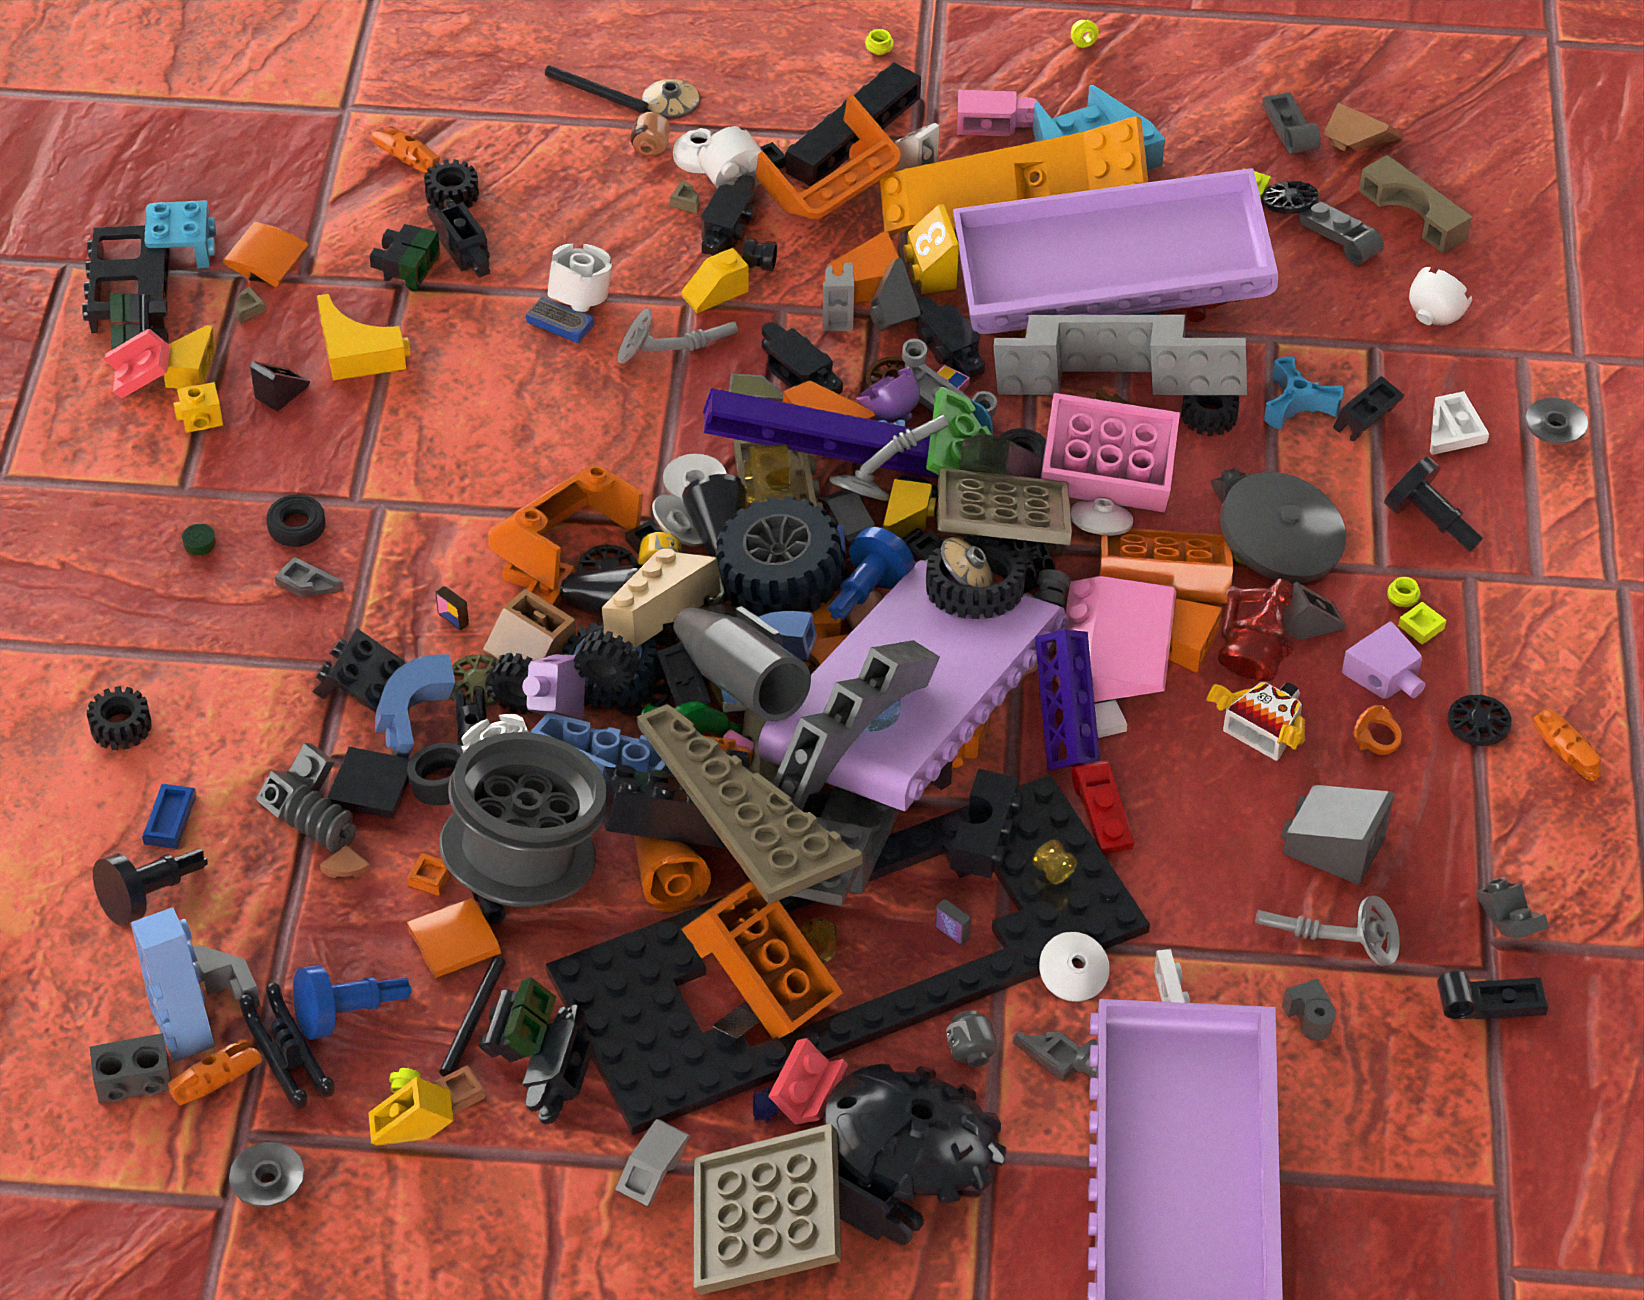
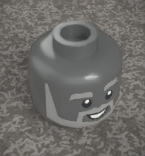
M965 1011L951 1019V1023L946 1029V1038L953 1059L958 1063L968 1064L971 1068L987 1064L989 1057L997 1050V1040L990 1020L976 1011Z

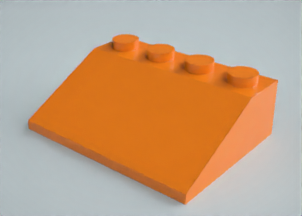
M1131 528L1128 532L1120 535H1101L1099 576L1174 587L1176 599L1202 602L1203 604L1217 607L1222 604H1230L1233 560L1232 551L1223 535Z

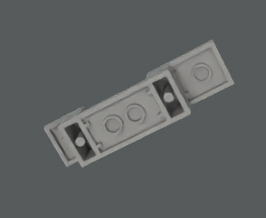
M1029 315L1026 338L994 339L993 347L998 395L1060 394L1062 372H1152L1153 395H1247L1246 338H1186L1185 315Z

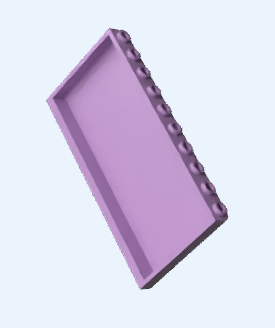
M1253 168L953 209L971 327L979 334L1027 329L1029 315H1133L1265 297L1275 292L1278 287L1277 266Z
M920 560L811 674L810 690L802 706L786 719L767 721L759 737V758L781 765L800 717L823 713L835 683L858 678L871 647L914 640L940 656L928 686L902 697L873 720L845 752L826 780V783L906 811L914 800L920 799L927 785L938 778L941 769L947 762L953 761L960 747L971 740L974 731L979 725L986 723L990 713L997 705L1000 706L1003 703L1006 694L1012 687L1018 686L1025 672L1035 666L1037 661L1035 637L1066 629L1068 616L1065 615V609L1023 594L1018 605L1015 604L1014 609L1011 611L1005 609V614L1000 616L993 612V618L985 619L983 614H979V619H972V614H967L965 618L958 617L957 611L950 615L946 613L945 608L940 610L936 607V602L932 603L929 600V595L926 592V568L928 562ZM952 574L946 576L950 581L962 585ZM1052 642L1047 643V645H1048V650H1049V648H1050Z
M1099 999L1098 1012L1091 1013L1090 1035H1097V1045H1090V1067H1096V1078H1090L1089 1100H1096V1111H1090L1089 1133H1096V1144L1089 1145V1167H1096V1178H1089L1088 1200L1095 1201V1213L1089 1212L1088 1235L1095 1236V1247H1089L1088 1270L1095 1271V1283L1088 1282L1087 1300H1283L1275 1007Z

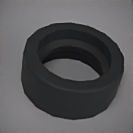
M449 742L436 743L424 747L415 753L408 762L407 774L414 796L422 803L433 806L450 804L448 786L451 776L431 781L424 778L431 772L441 768H455L458 759L463 754L460 745Z

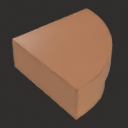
M347 845L320 864L321 872L331 878H337V876H354V878H359L370 872V864Z

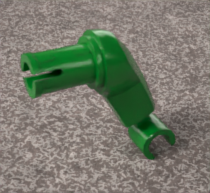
M700 701L687 702L674 708L691 721L699 733L708 732L721 735V738H723L731 729L742 735V725L728 720L726 714ZM647 704L644 707L642 714L650 712L659 707L653 706L652 704Z

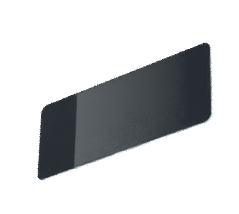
M744 1002L715 1023L713 1027L738 1038L760 1020L749 1004Z

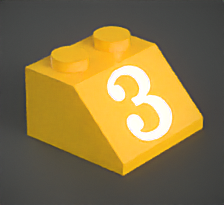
M944 204L936 206L908 231L907 245H903L905 262H910L913 283H918L921 294L957 289L959 243Z

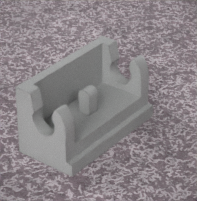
M844 263L843 274L840 276L833 274L831 265L826 268V282H823V331H853V263Z

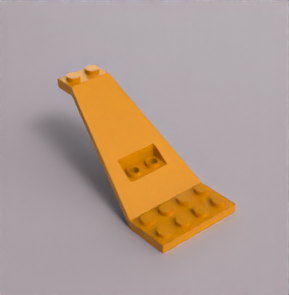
M1134 116L1085 132L890 173L880 180L884 232H888L891 236L911 230L936 206L944 204L953 230L956 232L953 209L1147 183L1148 174L1142 120ZM1040 175L1039 180L1035 182L1036 177Z

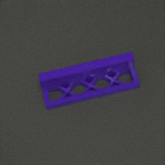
M1063 629L1035 637L1047 769L1058 770L1100 761L1088 632ZM1056 641L1057 653L1052 661L1048 655L1047 643ZM1055 674L1060 677V687L1056 694L1052 691L1051 681ZM1058 707L1063 710V721L1059 727L1055 724L1054 718ZM1061 741L1066 744L1067 759L1058 760L1057 748Z

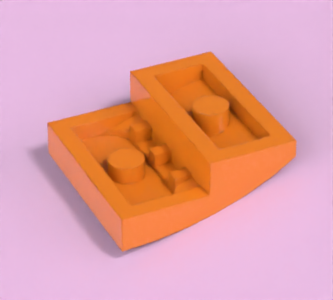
M254 222L224 258L223 263L247 279L252 274H255L277 288L306 252L309 243L282 229Z
M473 898L407 922L409 934L420 948L423 961L435 978L501 954L500 946Z

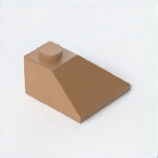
M1341 103L1337 104L1323 135L1331 139L1330 145L1342 151H1345L1347 147L1360 150L1401 140L1404 135L1392 126Z

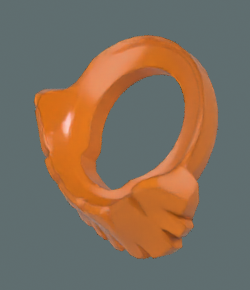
M1374 705L1371 708H1367L1359 716L1354 726L1353 734L1360 751L1368 749L1378 755H1388L1395 752L1401 744V729L1384 705ZM1376 722L1389 726L1395 735L1394 742L1389 745H1382L1376 742L1368 730V724Z

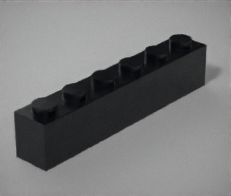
M893 62L885 70L880 71L867 85H863L854 97L878 125L884 129L920 99L921 76ZM847 100L833 113L828 114L816 127L810 129L799 141L788 147L785 153L786 174L811 187L849 159L851 146L860 139L844 121Z

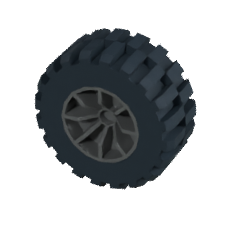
M785 496V499L770 497L765 502L759 503V501L750 503L749 508L746 510L741 508L733 515L734 519H729L723 526L716 541V558L723 590L733 605L737 607L742 606L749 612L755 613L757 617L781 611L805 612L810 610L812 613L821 607L820 604L822 602L826 604L834 596V591L839 589L842 583V576L845 574L840 532L833 517L829 516L827 511L820 506L814 507L812 502L805 499L796 501L795 497Z

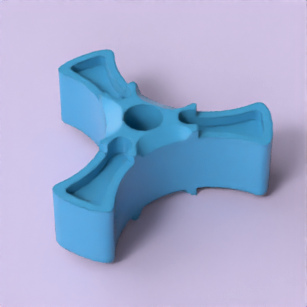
M1293 356L1282 357L1274 361L1272 379L1281 386L1284 392L1278 398L1266 402L1264 421L1267 424L1281 430L1289 417L1292 418L1294 414L1302 411H1310L1312 413L1314 411H1321L1338 417L1344 391L1342 385L1322 386L1319 385V382L1312 383L1301 376V372L1297 371L1295 357Z

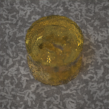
M1056 839L1042 845L1035 853L1032 861L1038 870L1046 872L1045 876L1051 884H1058L1067 879L1077 866L1076 858L1071 853H1065L1063 844Z
M813 918L803 925L801 933L821 962L829 961L836 952V927L832 922L823 918Z

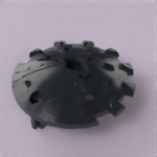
M889 1064L871 1065L846 1076L833 1089L824 1112V1125L831 1123L837 1130L838 1160L842 1165L866 1184L876 1179L895 1188L894 1197L913 1202L915 1200V1193L937 1195L939 1203H951L960 1201L957 1191L971 1185L979 1192L986 1189L993 1182V1177L987 1172L990 1163L1002 1166L1006 1154V1147L995 1142L993 1133L1001 1131V1122L996 1113L983 1112L974 1102L976 1100V1092L964 1083L956 1088L947 1082L935 1078L936 1072L933 1069L919 1066L915 1073L892 1070Z

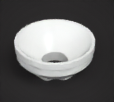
M700 128L698 130H690L679 137L673 149V159L676 165L687 172L705 173L699 165L698 156L703 146L707 149L712 143L710 138L714 133ZM700 139L707 141L701 144H697L692 142L691 140Z

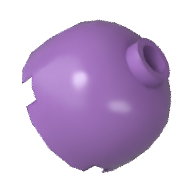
M910 367L898 370L899 377L896 379L888 375L861 393L862 397L856 398L858 404L873 411L876 414V421L886 420L888 423L896 422L897 420L908 421L913 417L910 411L917 406L920 398V387Z

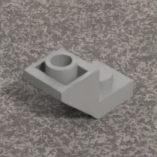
M201 945L193 947L197 961L194 963L207 994L230 987L235 1000L240 999L244 994H250L254 998L256 1008L260 1007L257 986L245 959Z
M656 1119L630 1155L615 1190L646 1206L652 1205L666 1172L676 1169L690 1135Z

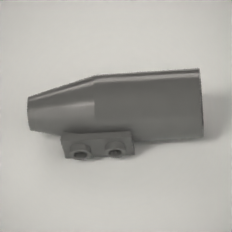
M742 606L736 608L737 617L695 607L682 610L675 619L674 632L703 676L758 716L768 721L786 719L802 706L810 690V671L802 660L782 647L783 641L778 630Z

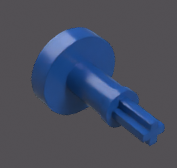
M868 527L862 530L851 543L849 554L855 570L841 583L840 594L827 609L832 613L831 617L837 620V618L844 620L856 604L861 605L868 599L870 592L875 586L893 589L914 568V558L910 549L897 535L880 527Z
M321 965L298 968L293 982V1000L297 1021L302 1033L309 1040L329 1037L334 1030L336 1013L361 1009H377L379 1003L407 999L409 994L412 993L407 977L376 982L374 977H367L359 981L331 985L329 976Z

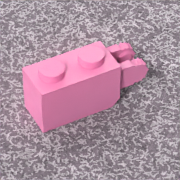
M958 90L957 135L1010 136L1015 133V127H1033L1034 103L1038 101L1031 97H1016L1015 91Z

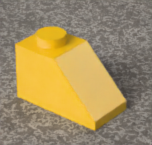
M734 248L711 256L704 261L681 291V296L698 314L749 292V266Z
M206 325L169 344L171 348L167 373L163 374L166 388L180 389L205 384L216 350L214 331L211 325Z
M894 479L883 529L889 530L900 539L916 528L922 531L925 530L929 516H935L937 498L932 497V484Z
M415 1077L368 1113L371 1143L377 1146L430 1139L454 1121L450 1090L419 1077Z

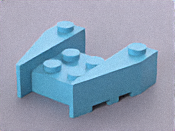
M1094 85L1089 86L1088 105L1086 108L1052 119L1039 102L1034 103L1033 134L1036 142L1085 132L1137 116L1142 120L1147 171L1160 167L1163 164L1165 138L1151 121Z

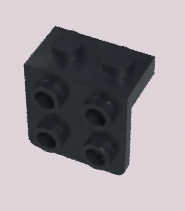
M356 628L346 640L340 637L329 652L333 658L330 663L326 661L318 670L315 678L319 682L312 692L324 699L338 686L376 713L384 687L389 678L407 662Z

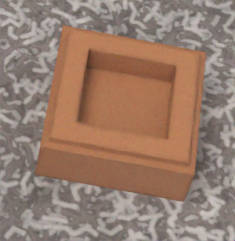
M468 1065L436 1080V1085L450 1090L453 1114L486 1098L484 1088Z

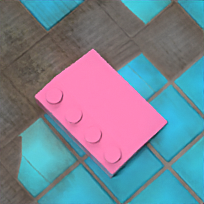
M1054 393L1040 479L1068 482L1070 498L1095 501L1097 498H1107L1112 500L1115 505L1165 513L1171 490L1180 413Z
M1104 576L1070 581L1065 614L1068 616L1066 629L1088 632L1094 702L1165 691L1176 600V590L1174 587ZM1057 675L1056 682L1060 687V677Z

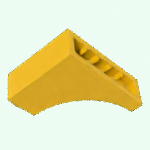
M329 294L317 296L319 317L333 381L407 369L405 357L411 356L408 337L402 338L399 326L377 327L353 321L334 306Z

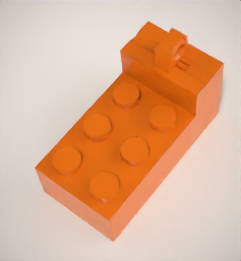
M752 881L730 893L681 929L701 958L713 952L772 1039L776 1037L780 1039L793 1032L843 994L780 901L768 904Z

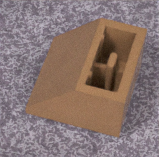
M525 588L503 607L483 648V653L496 660L502 654L506 655L512 652L513 656H515L516 653L522 654V659H526L528 656L532 658V661L562 653L564 643L568 644V638L571 635L576 636V621L573 617Z

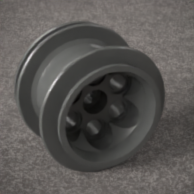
M510 732L497 734L477 741L467 748L458 759L449 780L448 795L454 813L445 822L439 839L441 857L450 873L461 884L479 896L498 904L514 907H533L565 899L579 891L593 874L596 864V852L591 836L602 825L607 811L606 784L597 765L585 753L569 743L536 733Z

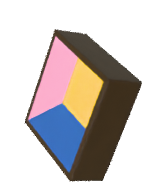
M443 586L437 590L438 614L461 631L469 625L467 602L448 587Z

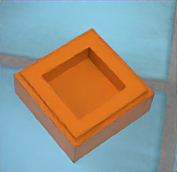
M421 853L407 877V885L440 896L451 873L444 864L443 859Z

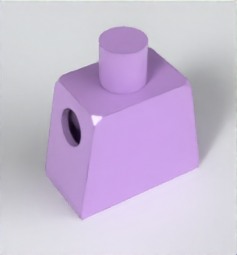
M1391 621L1345 652L1342 673L1382 699H1388L1401 689L1411 698H1416L1425 688V682L1418 677L1422 662L1421 654Z
M554 654L530 661L528 677L522 685L523 691L527 695L526 706L529 711L544 716L549 712L583 720L585 677L581 678L578 675L580 670H575L574 665L576 662H574V658L576 655Z

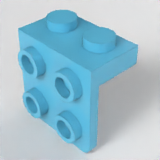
M207 201L148 204L146 207L145 246L147 248L194 246L197 269L210 268V256L215 255V240L211 235H216L215 217H210Z

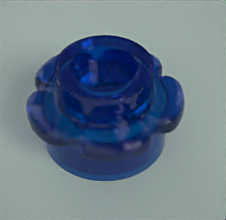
M765 1087V1091H754L753 1119L764 1120V1123H769L770 1117H776L778 1106L768 1097L770 1094L769 1087Z

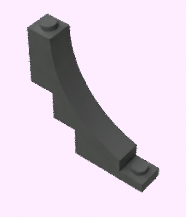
M914 640L871 647L859 677L836 682L823 713L800 717L773 785L791 797L792 803L802 811L809 794L820 792L839 760L873 720L902 697L928 686L940 656Z

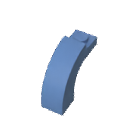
M781 611L759 616V619L778 630L782 637V647L801 660H808L817 637L812 613ZM721 689L724 702L737 704L738 700Z
M450 654L428 655L411 660L397 669L386 683L375 714V733L386 732V746L388 749L392 748L393 755L409 758L414 745L408 710L412 706L425 701L449 700L455 685Z

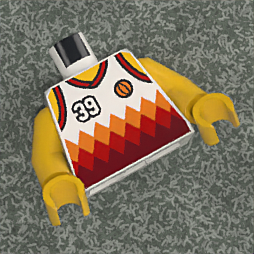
M1260 682L1252 689L1248 688L1231 693L1222 685L1214 684L1206 700L1208 702H1215L1217 709L1220 711L1226 709L1224 732L1275 761H1278L1287 745L1296 750L1297 746L1302 745L1305 741V719L1301 716L1302 704L1297 700L1300 696V691L1294 684L1286 682L1280 689H1277L1266 682Z

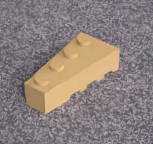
M672 549L657 551L602 607L604 634L607 631L613 632V637L617 638L620 635L624 637L622 640L624 643L630 641L633 644L632 647H638L661 632L663 624L675 622L677 615L682 610L688 607L698 608L704 604L703 598L705 596L715 597L720 594L717 558L676 553Z

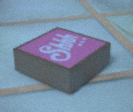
M943 899L936 906L935 928L959 945H964L970 939L971 917L948 900Z

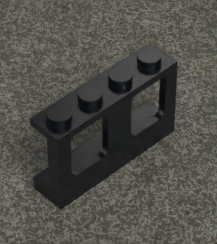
M145 225L93 228V238L87 241L88 257L91 258V261H86V276L89 282H84L85 300H88V302L82 304L83 320L89 321L91 333L98 332V320L110 319V302H100L101 282L137 280V294H151V297L167 299L170 248H147L144 241ZM103 240H141L140 256L138 258L103 260ZM152 316V328H165L166 316Z

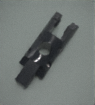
M477 689L475 694L476 705L465 706L466 698L463 690L455 691L456 720L458 725L457 742L460 746H464L461 740L463 735L471 727L487 719L485 689Z

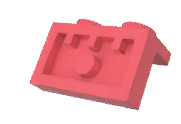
M147 329L106 353L104 360L116 369L113 393L122 399L167 373L171 346L152 330Z
M807 1038L797 1040L768 1097L795 1125L818 1121L824 1116L829 1096L836 1085L842 1080L848 1064L843 1059L828 1061Z

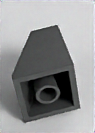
M1313 785L1307 797L1303 795L1300 797L1294 814L1296 817L1294 820L1288 819L1281 834V838L1285 840L1283 854L1360 885L1386 838L1395 794L1389 791Z

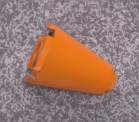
M634 835L643 895L648 903L654 905L656 910L660 912L684 910L693 905L691 900L699 894L701 897L704 896L711 882L710 869L705 860L685 842Z

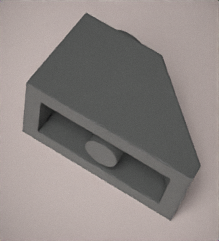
M902 257L894 260L887 266L870 302L872 321L874 324H878L880 331L912 322L921 314Z
M1297 582L1267 606L1273 617L1271 622L1274 628L1280 634H1288L1297 640L1340 631L1346 627L1334 602Z

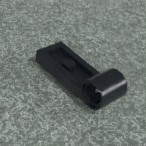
M1452 971L1443 974L1437 980L1443 1012L1450 1019L1546 1015L1548 1010L1541 978L1470 982L1469 976L1465 972Z

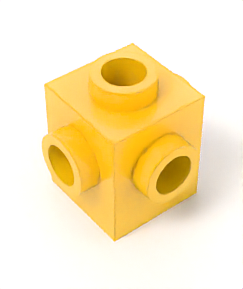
M215 382L177 389L179 402L173 403L176 420H183L186 433L223 426Z

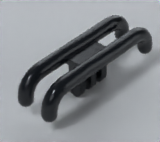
M273 982L268 984L266 988L269 1003L277 1018L271 1024L274 1041H272L259 1017L254 998L250 994L242 995L239 1002L244 1019L291 1105L296 1109H302L308 1102L306 1092L298 1088L289 1072L302 1065L321 1096L329 1097L333 1095L335 1090L334 1082L331 1078L325 1076L284 1002L280 986Z

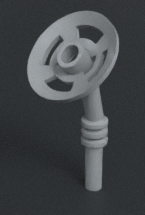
M645 308L636 317L627 331L620 346L617 361L624 364L632 359L640 350L644 352L647 350L653 352L681 349L693 351L694 348L705 347L708 342L738 333V327L733 321L705 331L702 329H698L696 332L691 331L690 334L685 333L684 337L654 339V336L649 333L652 325V310Z
M944 414L913 430L906 429L905 434L900 432L899 437L894 435L892 441L861 465L860 470H856L855 476L838 475L830 477L829 481L847 490L875 499L889 501L890 495L873 482L874 475L872 473L898 451L903 453L904 448L909 450L911 449L910 445L915 447L918 441L948 427L949 424Z
M1378 896L1366 897L1361 902L1358 911L1357 928L1319 924V920L1311 922V918H1306L1304 921L1302 916L1295 919L1261 910L1257 911L1255 924L1294 932L1296 937L1302 934V938L1305 939L1310 936V940L1313 941L1316 938L1361 942L1369 957L1380 966L1391 965L1398 957L1400 937L1397 922L1388 904ZM1372 907L1380 914L1381 918L1377 913L1371 911ZM1387 933V949L1385 952L1381 947Z

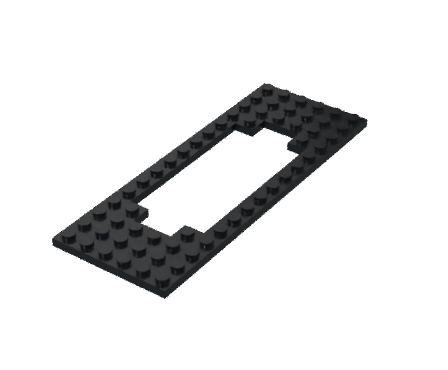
M1050 774L1018 786V792L1023 793L1019 813H1012L1011 819H1014L1010 840L1004 839L1002 845L1006 848L1001 867L995 865L993 871L1018 909L1014 913L992 921V931L1004 949L796 1029L780 1039L776 1037L750 1047L743 1034L735 1038L717 1028L702 1033L677 988L679 985L706 975V967L681 929L723 898L546 964V971L564 1006L578 1005L585 1012L582 1032L594 1044L591 1058L633 1136L648 1130L656 1119L666 1123L777 1079L797 1040L807 1038L828 1059L1039 976V960L1042 950L1052 938L1066 932L1086 934L1096 940L1105 950L1149 933L1150 923ZM968 805L890 834L868 882L943 853L951 864V847L960 821L971 824H980L985 821L968 816ZM954 870L959 878L970 875L969 873ZM788 896L779 900L787 913L817 902L794 896ZM1073 958V959H1072V962H1075V961L1080 960V959H1078V958Z

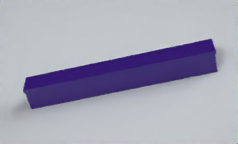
M710 388L703 408L704 433L860 464H864L892 441L894 435L899 437L900 432L905 434L906 429H915ZM930 436L918 441L915 447L910 445L911 449L909 450L904 448L903 453L898 451L880 466L881 468L937 479L939 477L938 474L926 469Z

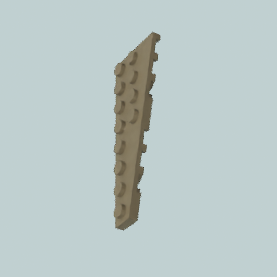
M667 704L637 716L639 729L768 904L863 864L862 853L859 849H851L841 841V836L834 830L829 832L818 824L817 817L810 812L805 813L792 803L791 797L758 772L753 774L742 766L741 759L735 755L731 757L721 750L716 740L712 737L710 739L700 734L691 721Z

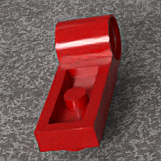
M1101 760L1072 766L1071 773L1075 792L1078 796H1082L1095 842L1102 853L1109 854L1133 849L1135 842L1109 762Z

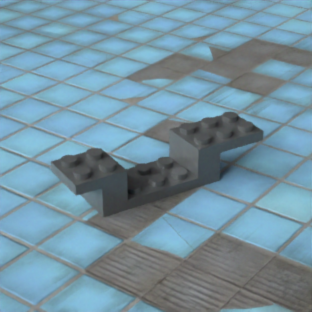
M835 786L821 816L817 817V822L829 832L834 830L841 836V841L851 849H859L862 853L863 864L790 896L842 906L848 892L862 894L900 810Z

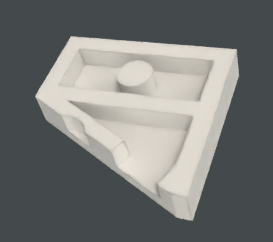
M1464 391L1435 397L1430 443L1431 455L1488 442L1489 433Z

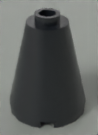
M730 474L709 475V481L699 484V479L685 487L682 493L683 504L710 557H716V541L723 526L729 519L733 520V515L741 508L745 510V485L742 484L738 476Z
M636 564L570 573L561 583V597L564 598L567 605L603 619L602 607L643 565Z

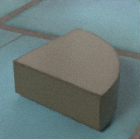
M681 180L670 197V206L697 214L699 211V196L693 190L691 184Z
M251 287L246 288L240 293V298L235 306L236 317L239 323H243L266 312L265 303Z

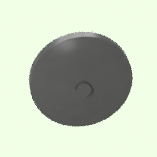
M1260 472L1246 476L1230 489L1221 506L1220 526L1228 546L1245 565L1267 578L1285 583H1307L1318 580L1331 572L1344 552L1346 529L1338 509L1323 492L1295 476L1278 472Z

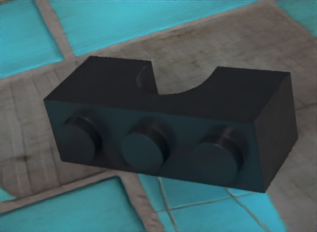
M978 769L969 796L968 816L984 820L985 822L971 824L960 821L951 847L950 869L991 879L995 865L1001 867L1006 848L1002 844L1004 839L1010 840L1014 827V819H1011L1013 812L1019 813L1022 804L1023 793L1018 792L1019 778Z

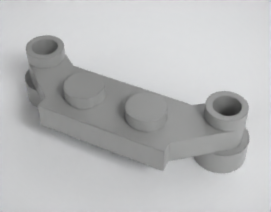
M910 339L904 343L902 359L905 362V368L910 367L920 387V403L933 412L936 392L942 386L969 398L926 365L927 346L923 341ZM981 391L976 393L972 399L969 398L984 406L993 419L997 410V398L994 394Z

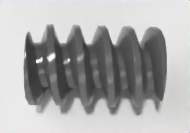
M306 784L296 788L281 808V821H285L289 826L295 827L300 833L306 834L311 840H316L318 844L322 847H327L332 853H336L345 845L349 846L355 837L356 825L354 823L351 824L353 814L348 810L342 812V807L339 804L332 805V801L329 798H321V794L318 791L311 792V788Z

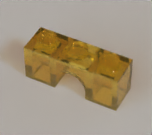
M787 444L749 447V460H743L744 479L751 480V483H746L747 503L759 501V503L765 502L770 497H776L777 499H785V496L794 497L793 491H778L790 490V462Z

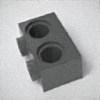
M163 1033L89 1047L93 1080L99 1103L108 1101L118 1102L124 1098L145 1094L155 1095L169 1090L168 1083L171 1081Z

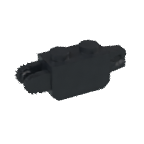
M742 175L736 180L734 185H721L716 190L701 215L702 253L714 256L725 249L734 248L738 240H743L747 225L755 220L758 206L754 204L755 194L753 187L755 180L752 176Z
M449 198L444 200V210L439 211L435 204L427 206L429 219L435 226V231H438L439 241L459 269L465 271L471 268L479 278L490 274V269L488 268L490 265V253L488 251L486 235L464 203L456 205Z
M919 296L917 303L921 314L915 319L919 327L917 330L918 339L926 344L940 365H947L970 377V379L977 375H982L985 372V363L979 355L980 334L972 329L971 324L955 306L944 304L939 307L930 297Z
M768 322L762 325L761 332L763 337H765L762 339V349L768 354V370L789 388L810 380L837 394L843 392V382L832 371L833 361L828 354L821 352L806 336H802L793 328L786 331L781 326H778V324H775V322Z
M578 1005L560 1008L553 1023L546 1024L547 1029L540 1051L531 1055L523 1081V1086L528 1090L527 1099H525L526 1107L532 1112L540 1111L538 1113L539 1120L545 1125L556 1121L564 1101L573 1100L580 1093L594 1048V1044L582 1032L585 1012Z
M838 1160L840 1219L877 1241L883 1235L900 1245L908 1244L913 1238L912 1232L919 1231L924 1224L921 1213L904 1203L902 1199L894 1197L895 1188L876 1179L866 1184L849 1172Z

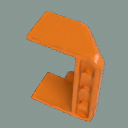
M853 94L847 96L844 121L860 140L851 146L849 151L850 161L808 189L804 190L799 186H792L763 151L758 154L755 177L786 213L810 219H820L896 170L899 166L901 157L899 148Z
M591 466L557 484L493 526L488 533V547L491 551L545 586L555 590L558 588L561 547L543 537L542 534L586 505H589L630 531L640 526L643 492L603 467Z

